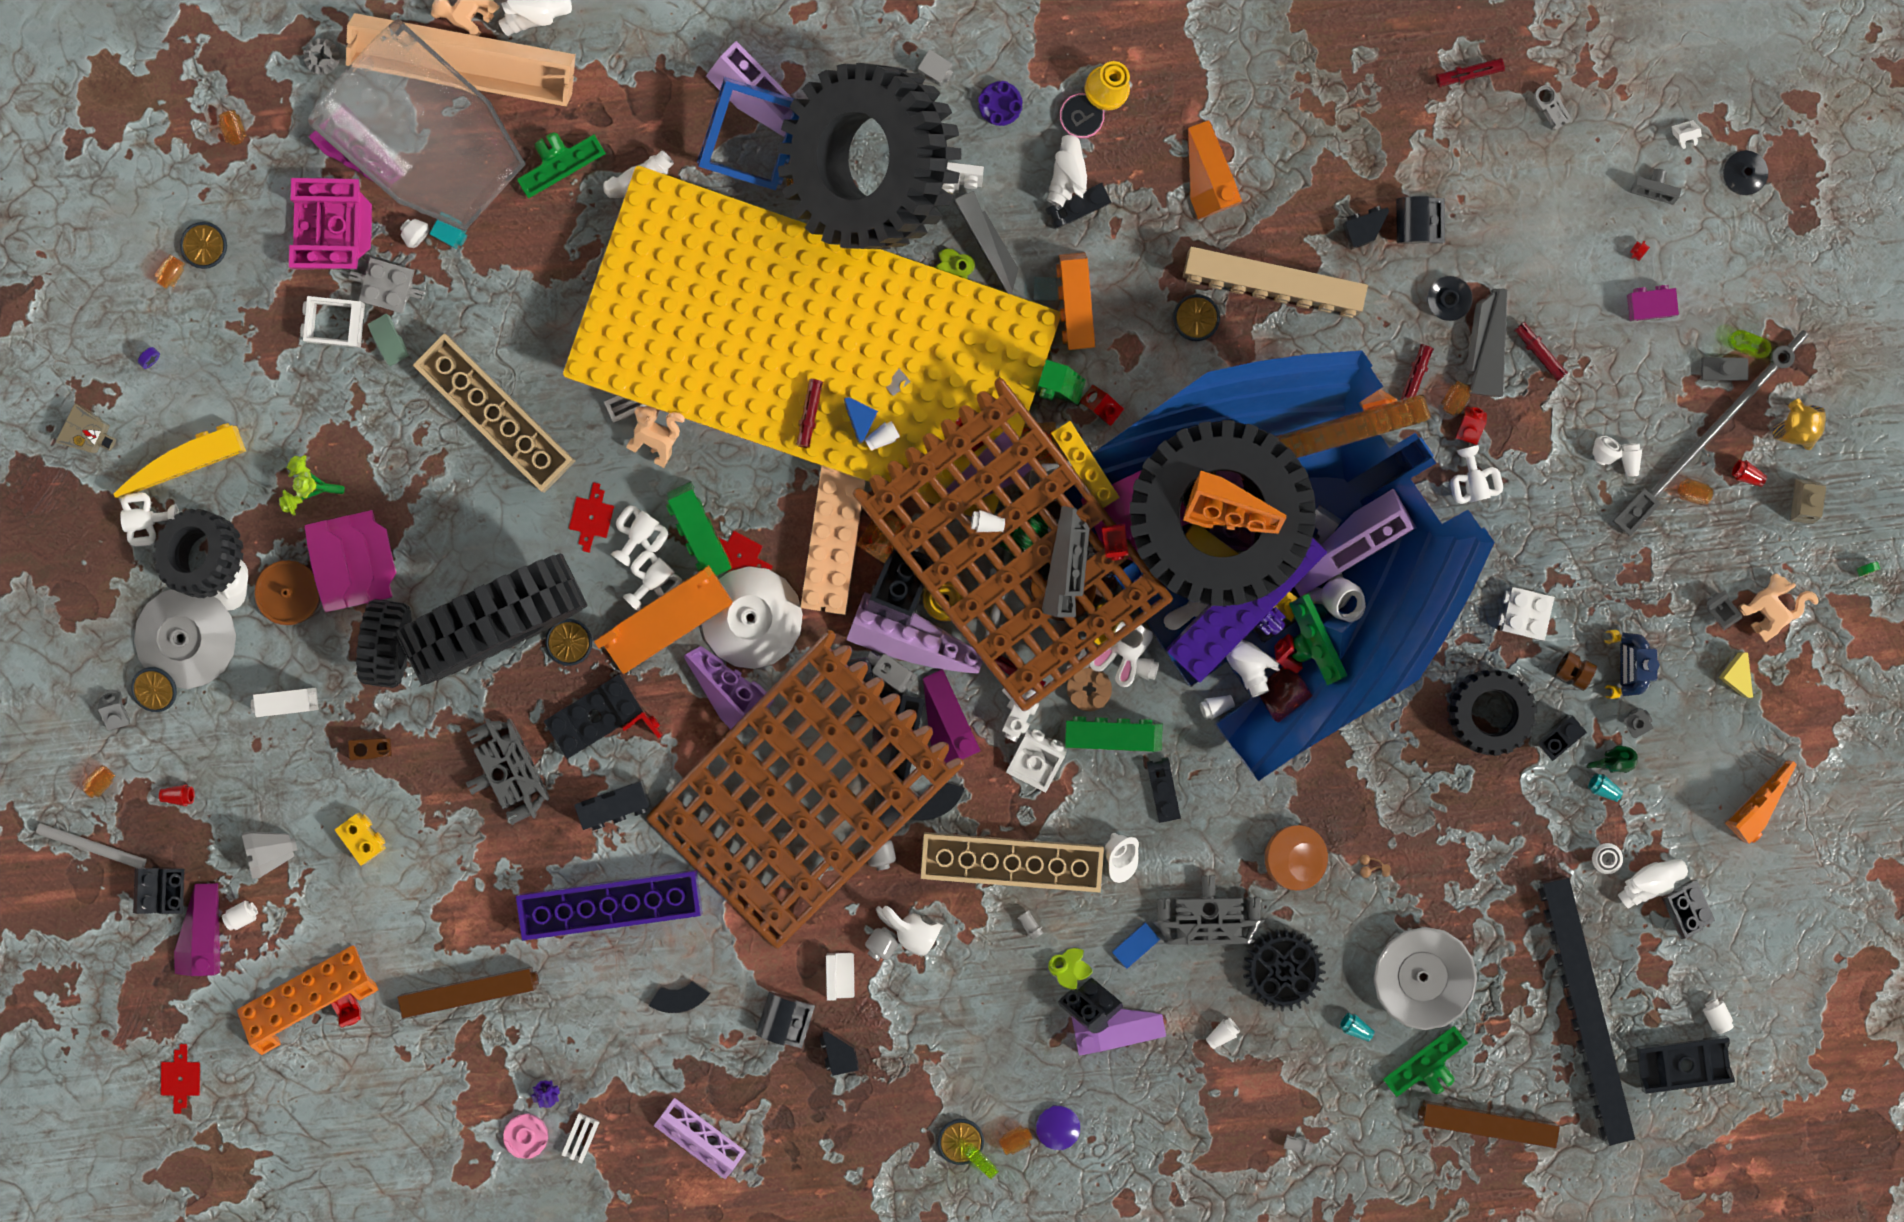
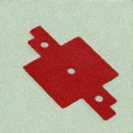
M593 482L589 499L576 497L569 525L570 530L581 532L578 544L583 545L582 551L590 553L594 535L607 538L614 510L613 505L602 503L605 491L601 490V484Z
M733 531L728 542L718 537L731 563L732 569L728 570V572L748 566L758 568V564H761V568L772 570L773 566L757 558L763 548L762 545L736 531Z
M180 1044V1048L174 1050V1062H161V1095L174 1096V1114H181V1108H187V1096L200 1095V1062H187V1044Z

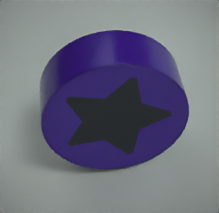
M150 347L139 356L138 364L142 368L148 369L156 363L160 353L154 347Z

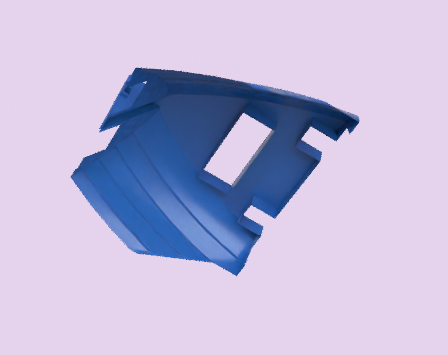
M1362 350L1305 354L1257 361L1207 372L1092 453L1112 485L1141 471L1143 464L1157 450V447L1165 440L1167 441L1175 436L1182 429H1188L1208 421L1222 422L1223 420H1231L1236 423L1251 424L1267 433L1273 434L1294 452L1308 474L1315 496V508L1317 509L1320 505L1340 518L1342 521L1337 529L1355 511L1392 489L1395 490L1415 523L1416 529L1342 572L1344 579L1360 587L1364 594L1366 606L1364 614L1359 618L1343 658L1340 660L1347 673L1346 677L1327 686L1314 658L1302 662L1303 668L1298 673L1285 669L1279 664L1278 668L1280 671L1278 672L1271 668H1265L1264 670L1269 691L1252 697L1250 690L1245 688L1242 677L1230 666L1226 657L1210 672L1212 673L1227 662L1251 697L1215 722V725L1258 781L1299 753L1398 694L1421 678L1467 602L1495 543L1485 527L1481 528L1469 510L1442 524L1417 489L1411 478L1436 464L1433 459V453L1422 437L1419 438L1414 433L1389 448L1359 402L1384 386L1371 369L1373 365ZM1074 485L1063 493L1077 510L1083 506L1080 499L1084 497ZM1182 526L1183 532H1184V534H1186L1187 531H1186L1185 528ZM1093 527L1091 530L1096 534L1097 532ZM1317 528L1314 529V536L1318 534L1319 530ZM1134 562L1123 569L1132 582L1143 575ZM1114 575L1113 577L1123 590L1125 588L1124 585L1120 582L1117 576ZM1165 586L1173 597L1172 602L1145 621V623L1153 632V635L1188 686L1192 687L1198 681L1167 652L1166 648L1196 617H1192L1179 629H1168L1164 624L1166 615L1186 605L1189 600L1172 592ZM1293 587V592L1295 593L1297 598H1300V595L1297 592L1296 588ZM1157 593L1147 601L1150 605H1153L1162 597ZM1352 595L1346 605L1338 611L1345 614L1353 612L1357 606V598ZM1141 607L1136 609L1139 614L1143 612ZM1328 613L1324 618L1320 617L1322 623L1327 622L1332 615ZM1294 620L1284 627L1281 632L1271 636L1264 642H1262L1254 629L1243 640L1254 644L1261 651L1276 659L1274 648L1276 643L1287 634L1293 637L1299 635L1301 629L1297 620Z

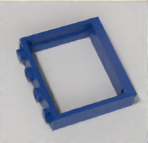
M724 77L697 164L704 169L776 190L777 185H781L784 179L779 177L778 166L788 164L790 155H778L770 180L711 162L710 159L733 90L788 108L794 98ZM792 112L790 120H798L800 117L795 112ZM786 132L783 143H792L793 135Z

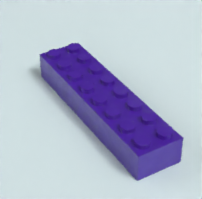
M1312 538L1302 563L1284 584L1268 595L1244 604L1231 606L1208 605L1166 648L1167 652L1200 683L1328 552Z
M696 869L522 893L516 896L522 941L698 917L703 914Z

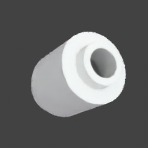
M245 900L226 910V913L222 915V919L230 931L233 929L238 930L255 921L258 911L252 902L249 903Z
M1713 999L1705 1004L1706 1008L1703 1009V1012L1712 1030H1715L1717 1034L1725 1033L1734 1027L1732 1024L1733 1019L1724 1001Z

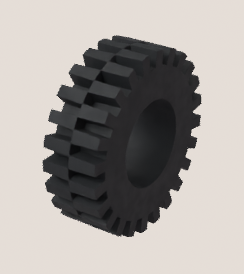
M845 63L837 65V71H822L818 74L820 82H808L802 88L808 99H794L789 107L800 118L798 120L784 119L781 130L793 135L792 143H778V153L790 155L791 164L778 166L779 177L791 178L794 181L793 184L782 189L786 200L800 201L791 210L797 219L809 220L805 226L808 232L823 235L821 241L827 244L840 245L841 248L891 249V247H903L910 244L909 238H922L928 233L924 224H937L943 217L934 206H949L954 197L942 189L943 184H958L960 173L947 169L948 160H961V148L947 147L946 141L959 136L957 125L941 123L942 120L952 114L949 105L935 102L941 93L934 86L923 85L925 78L919 74L907 73V69L868 63ZM873 118L886 135L889 146V164L886 175L879 187L873 193L866 196L859 190L851 176L849 150L857 130L863 123Z
M1231 420L1202 422L1197 426L1182 429L1169 440L1162 442L1152 456L1143 464V469L1134 483L1132 502H1130L1131 533L1138 548L1137 551L1150 569L1149 571L1172 592L1193 602L1212 606L1240 605L1262 598L1276 590L1293 575L1302 563L1314 533L1316 522L1315 496L1305 468L1301 465L1294 452L1273 434L1267 433L1257 426L1236 423ZM1200 471L1207 473L1231 471L1251 480L1262 493L1265 503L1284 513L1286 520L1278 534L1262 532L1256 543L1243 553L1231 557H1214L1199 551L1185 536L1180 522V507L1183 497L1189 487L1197 480Z
M560 553L549 556L544 560H538L528 566H523L508 575L500 576L486 585L483 584L467 594L452 599L451 602L433 609L432 612L424 614L415 619V621L408 623L404 628L397 631L396 636L421 686L441 680L450 674L453 675L468 666L471 667L488 657H493L507 648H511L526 639L540 634L541 631L549 629L587 607V603L563 554Z

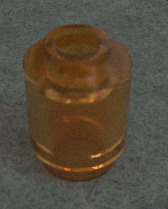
M235 110L226 111L218 115V124L225 143L238 145L244 142L243 138L247 135L240 115L236 114Z
M171 254L167 259L164 258L154 274L157 277L156 283L168 289L169 285L174 288L184 272L183 267L185 263Z
M1456 381L1454 385L1452 384L1441 402L1444 406L1443 410L1452 416L1455 413L1461 414L1471 397L1469 393L1470 387L1459 381Z
M1690 478L1681 481L1677 491L1680 494L1681 500L1701 506L1703 504L1708 505L1713 496V488L1709 487L1708 484Z
M102 764L99 768L96 767L82 782L84 786L82 790L91 798L94 796L99 798L114 782L113 779L116 775Z
M1020 1125L1003 1134V1137L998 1139L1006 1155L1010 1153L1013 1155L1031 1146L1030 1141L1033 1140V1136L1028 1127L1023 1128Z

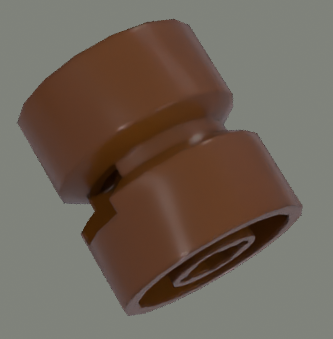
M1568 651L1560 661L1555 676L1565 682L1570 680L1572 686L1584 691L1592 681L1597 666L1587 660L1581 661L1580 656ZM1574 667H1577L1574 674L1571 673Z

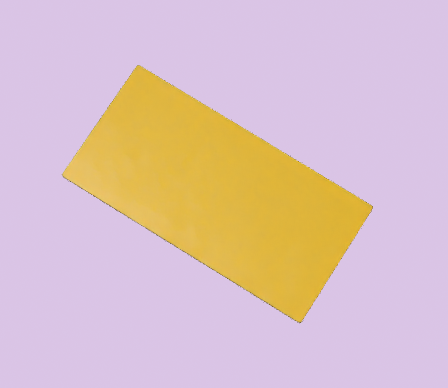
M636 166L563 371L565 378L667 413L678 412L687 420L868 482H870V478L873 475L877 474L891 482L892 479L887 469L891 461H897L907 469L910 467L905 456L907 448L915 447L926 455L927 450L923 442L925 434L932 433L944 441L945 437L941 429L943 420L950 419L955 423L960 417L959 408L963 405L971 407L978 413L981 412L976 399L979 392L985 391L998 399L999 396L994 385L997 378L1004 379L1029 412L1060 321V312L881 249L841 248L840 245L827 244L821 241L823 235L808 232L805 229L806 223L651 169ZM900 368L911 382L903 387L906 380L902 381L900 392L893 396L886 387L891 384L893 375ZM809 379H817L822 381L823 385L815 418L816 429H813L810 448H801L796 446L800 428L798 423L803 415ZM850 397L878 411L865 438L884 422L887 424L892 421L900 437L896 439V442L872 451L865 440L863 443L858 444L844 399ZM1017 412L1007 422L1020 437L1025 421ZM999 426L989 436L994 441L1003 430ZM984 444L974 452L978 457L987 446ZM964 454L953 462L961 473L971 464ZM946 468L935 476L945 489L955 480ZM929 482L918 489L926 502L937 504L942 500ZM992 493L982 498V500L991 512L995 514L999 499ZM973 504L964 511V514L972 517L973 512H979V510Z

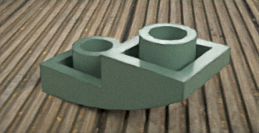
M384 314L367 324L381 354L390 367L409 356L403 339L397 334L392 319L388 314Z

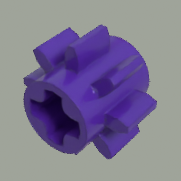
M1274 607L1257 626L1266 635H1269L1270 632L1276 635L1284 628L1285 622L1283 619L1286 616Z
M552 1080L540 1081L536 1087H532L534 1094L531 1096L534 1103L538 1102L539 1108H551L556 1102H559L558 1094H560L558 1085H553Z

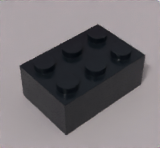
M893 546L869 599L867 610L910 626L926 587ZM917 551L910 553L923 570L934 563L927 555Z

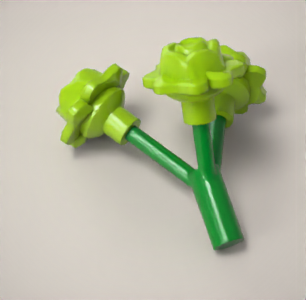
M306 455L292 457L286 466L290 471L288 477H292L294 474L298 475L293 480V489L297 492V495L293 496L286 492V490H283V496L279 498V505L282 511L286 513L291 512L293 516L296 515L295 509L297 504L302 503L304 499L323 492L344 494V485L324 483L310 473L311 470L306 467Z

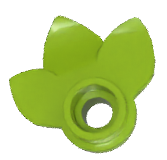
M944 249L938 252L942 262L935 267L936 269L968 279V275L974 271L975 263L971 256L959 254L954 249ZM962 261L966 263V268L964 270L960 268V263Z
M1078 948L1068 949L1063 955H1055L1049 961V971L1052 975L1057 976L1058 983L1062 987L1076 989L1077 980L1086 979L1093 973L1091 967L1081 960L1084 950ZM1058 965H1063L1062 968H1056Z

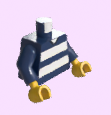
M1616 629L1605 631V633L1612 635V640H1604L1605 643L1612 644L1621 641L1620 686H1622L1621 688L1613 685L1605 686V689H1612V695L1605 697L1618 699L1621 695L1633 696L1643 694L1650 683L1657 681L1658 678L1657 670L1660 664L1657 660V649L1651 647L1643 635L1625 632L1620 634Z

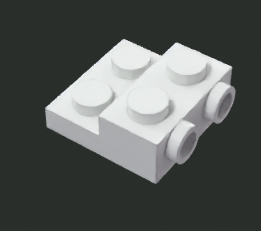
M947 163V169L959 172L960 176L958 184H943L942 189L954 195V193H959L960 185H964L967 189L982 187L983 166Z
M1509 587V591H1505L1503 596V604H1505L1504 613L1501 612L1498 618L1500 631L1545 641L1555 597Z
M1027 730L1006 773L1046 793L1065 758L1067 749L1064 748L1065 745L1059 740L1051 742L1044 738L1045 735L1039 730Z

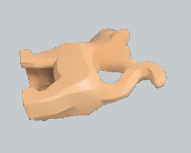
M435 0L432 4L431 16L436 19L440 17L446 18L454 26L468 31L469 35L480 36L481 32L473 23L472 18L478 12L483 15L485 22L490 23L494 18V12L500 6L493 0H457L454 6L448 0Z
M638 406L634 411L638 423L634 429V437L630 439L626 448L637 452L642 444L645 443L652 448L650 452L659 453V457L655 458L654 463L664 468L672 455V446L680 433V429L675 421L683 423L685 418L678 412L669 413L666 416L667 426L654 422L660 410L649 406Z
M1775 573L1770 577V583L1767 588L1758 592L1750 604L1746 605L1743 603L1738 606V609L1743 616L1757 611L1763 614L1764 620L1760 623L1754 622L1751 624V627L1756 633L1760 634L1764 642H1767L1777 635L1784 626L1804 613L1806 600H1810L1814 605H1817L1819 601L1816 594L1811 591L1800 593L1796 599L1795 610L1789 611L1778 599V596L1788 593L1796 585Z

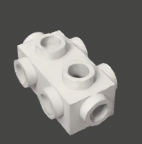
M1004 688L1002 691L1010 699L1007 707L1011 709V712L1002 731L1006 732L1004 737L1017 742L1020 734L1025 736L1030 725L1026 721L1030 714L1034 716L1040 703L1035 704L1027 711H1022ZM1030 689L1022 697L1026 701L1036 692Z

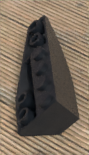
M882 690L880 698L882 699L895 692ZM895 693L900 696V703L895 713L899 715L906 710H914L917 717L911 729L913 731L919 729L925 699ZM875 726L872 732L873 746L884 736ZM890 742L877 756L887 765L900 751ZM906 758L893 772L904 781L910 775L912 763ZM875 789L876 808L885 798ZM891 805L879 819L889 827L901 814Z

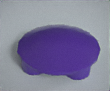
M996 81L982 90L979 96L978 107L981 116L988 123L995 126H1005L1013 123L1019 117L1022 111L1023 100L1019 90L1007 81Z
M1053 1105L1039 1116L1036 1124V1133L1040 1142L1047 1148L1064 1150L1071 1147L1078 1140L1080 1121L1071 1109Z

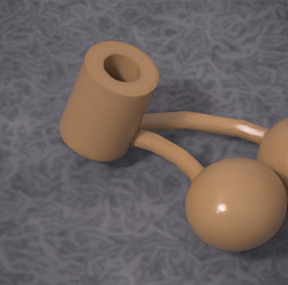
M1368 855L1360 857V863L1364 865L1360 870L1363 878H1368L1371 872L1378 868H1382V876L1388 877L1390 875L1391 867L1388 864L1384 865L1380 860L1370 858ZM1370 860H1375L1382 866L1370 869L1366 865L1370 863Z

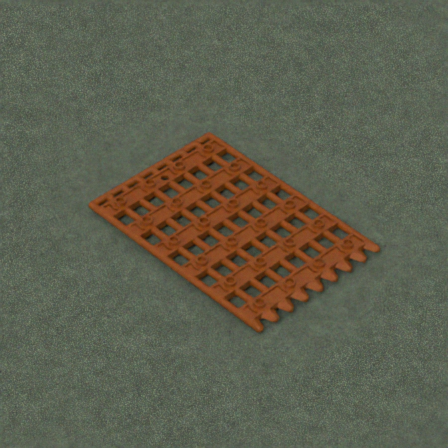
M997 378L994 385L999 396L998 399L985 391L979 392L976 399L981 410L980 413L967 405L961 406L959 408V415L963 423L962 427L950 419L943 420L941 429L945 437L944 441L932 433L925 434L923 442L927 450L926 455L915 447L907 448L905 456L910 466L908 469L897 461H891L887 466L892 479L891 482H888L880 475H873L870 478V484L874 495L871 496L860 488L855 489L853 495L1020 709L1027 711L1172 602L1173 597L1165 586L1149 571L1150 569L1128 539L1129 555L1124 556L1122 560L1116 561L1106 558L1104 545L1091 529L1101 521L1106 526L1116 525V523L1004 379ZM1017 412L1031 429L1022 438L1017 435L1007 422ZM999 426L1013 443L1004 452L1000 450L989 436ZM981 440L995 457L986 466L983 465L971 449ZM1044 449L1050 453L1059 465L1050 474L1045 471L1035 458ZM963 454L977 470V473L968 480L953 463ZM1026 463H1029L1041 479L1032 488L1028 486L1017 471ZM945 468L960 485L950 494L935 477ZM1009 476L1023 493L1014 502L1011 501L999 485ZM927 482L942 499L932 508L918 491ZM1074 485L1087 501L1085 505L1077 510L1076 514L1081 521L1086 522L1088 525V540L1097 551V553L1086 560L1084 591L1094 584L1107 602L1096 610L1084 593L1083 596H1075L1089 616L1079 623L1074 617H1063L1071 629L1060 637L1047 620L1051 615L1042 612L1047 582L1037 570L1047 562L1051 565L1058 523L1045 506L1054 499H1057L1061 506L1074 508L1063 494ZM992 490L1005 506V509L996 515L1005 518L1004 531L976 532V530L971 529V521L964 514V511L974 504L978 510L993 514L981 499ZM909 496L913 498L924 512L915 521L910 518L900 505ZM892 509L906 526L897 535L882 518ZM1036 513L1040 514L1051 529L1041 538L1027 521ZM955 518L958 519L970 535L960 543H958L946 527ZM1019 526L1034 543L1025 551H1022L1009 535ZM937 532L942 535L952 548L942 557L928 541ZM1001 540H1003L1015 556L1006 565L1003 564L992 550V547ZM920 545L934 561L925 570L920 567L910 554ZM983 554L987 556L997 569V572L988 579L974 563ZM1129 557H1131L1143 573L1134 582L1130 580L1119 566ZM966 567L980 584L970 593L956 576ZM1110 571H1113L1125 587L1115 596L1101 579ZM1029 576H1031L1043 592L1034 601H1032L1020 585ZM948 581L962 597L953 606L949 604L938 590ZM1011 590L1015 592L1026 606L1017 614H1014L1002 599ZM1159 593L1162 598L1153 605H1150L1147 600ZM994 603L1007 618V621L998 628L984 612ZM1138 607H1141L1143 612L1132 619L1129 614ZM975 617L981 621L990 633L980 642L966 625ZM1122 620L1125 626L1114 633L1111 628ZM1039 625L1053 641L1044 650L1041 649L1030 635V632ZM1080 631H1084L1087 636L1085 639H1080L1078 637V633ZM1105 634L1108 639L1099 646H1096L1093 641ZM1021 639L1025 641L1036 655L1027 663H1024L1012 648ZM1086 647L1089 653L1078 660L1075 655ZM1004 652L1018 669L1008 677L994 661ZM1069 661L1072 666L1063 673H1060L1058 668ZM1051 675L1054 680L1043 687L1040 681ZM1033 688L1036 693L1025 701L1022 695Z
M828 630L646 816L647 822L774 948H780L964 766V761L961 758H956L948 763L944 761L949 751L948 743L939 742L931 747L927 745L933 734L930 726H923L915 731L911 729L917 717L914 710H906L899 715L895 713L900 703V696L893 693L882 699L879 697L884 687V680L882 678L876 677L866 683L863 681L868 670L866 662L859 661L851 666L847 665L852 654L850 646L843 645L835 650L831 649L836 636L833 630ZM810 662L819 672L805 685L796 675ZM826 678L835 689L822 701L812 691ZM780 693L789 703L775 716L766 706ZM842 694L852 704L838 717L829 707ZM796 709L805 719L791 732L782 722ZM859 710L868 720L854 733L845 723ZM750 724L758 734L745 746L736 736ZM812 725L821 735L807 748L798 738ZM875 726L884 736L870 749L861 739ZM766 740L774 750L761 762L752 752ZM828 741L837 751L823 763L815 753ZM891 742L900 752L886 765L877 755ZM720 755L728 765L715 777L706 767ZM782 756L790 766L777 778L768 768ZM844 757L853 767L839 779L831 769ZM907 758L916 769L902 781L893 771ZM736 771L744 781L731 792L722 783ZM798 772L806 782L793 794L784 784ZM860 773L869 783L855 795L847 785ZM924 775L932 785L918 797L909 787ZM690 785L698 795L686 807L677 797ZM751 786L760 797L747 808L739 798ZM814 788L822 798L809 810L800 800ZM876 789L885 799L871 811L863 801ZM706 801L714 811L701 822L693 812ZM767 802L776 812L763 824L754 814ZM830 804L838 814L825 826L816 816ZM892 805L901 816L887 827L879 817ZM659 815L669 824L667 827L657 819ZM722 817L730 827L717 838L709 828ZM783 818L792 828L779 840L770 830ZM846 820L854 830L841 842L832 832ZM675 831L684 839L683 843L673 835ZM738 833L746 843L733 854L725 844ZM800 834L808 844L795 856L786 846ZM862 836L870 846L857 858L848 848ZM690 847L700 855L698 859L688 850ZM753 848L762 858L749 870L740 860ZM816 850L824 860L811 872L802 862ZM707 862L717 871L714 875L704 866ZM725 863H730L732 865V869L727 870L725 868ZM769 864L778 874L765 886L756 876ZM832 866L840 876L827 888L818 878ZM722 878L732 886L730 890L720 882ZM785 880L794 890L781 902L772 892ZM738 894L748 902L746 906L736 898ZM802 896L810 906L797 918L788 908ZM754 910L764 918L762 922L752 913ZM770 925L780 934L778 937L768 929Z

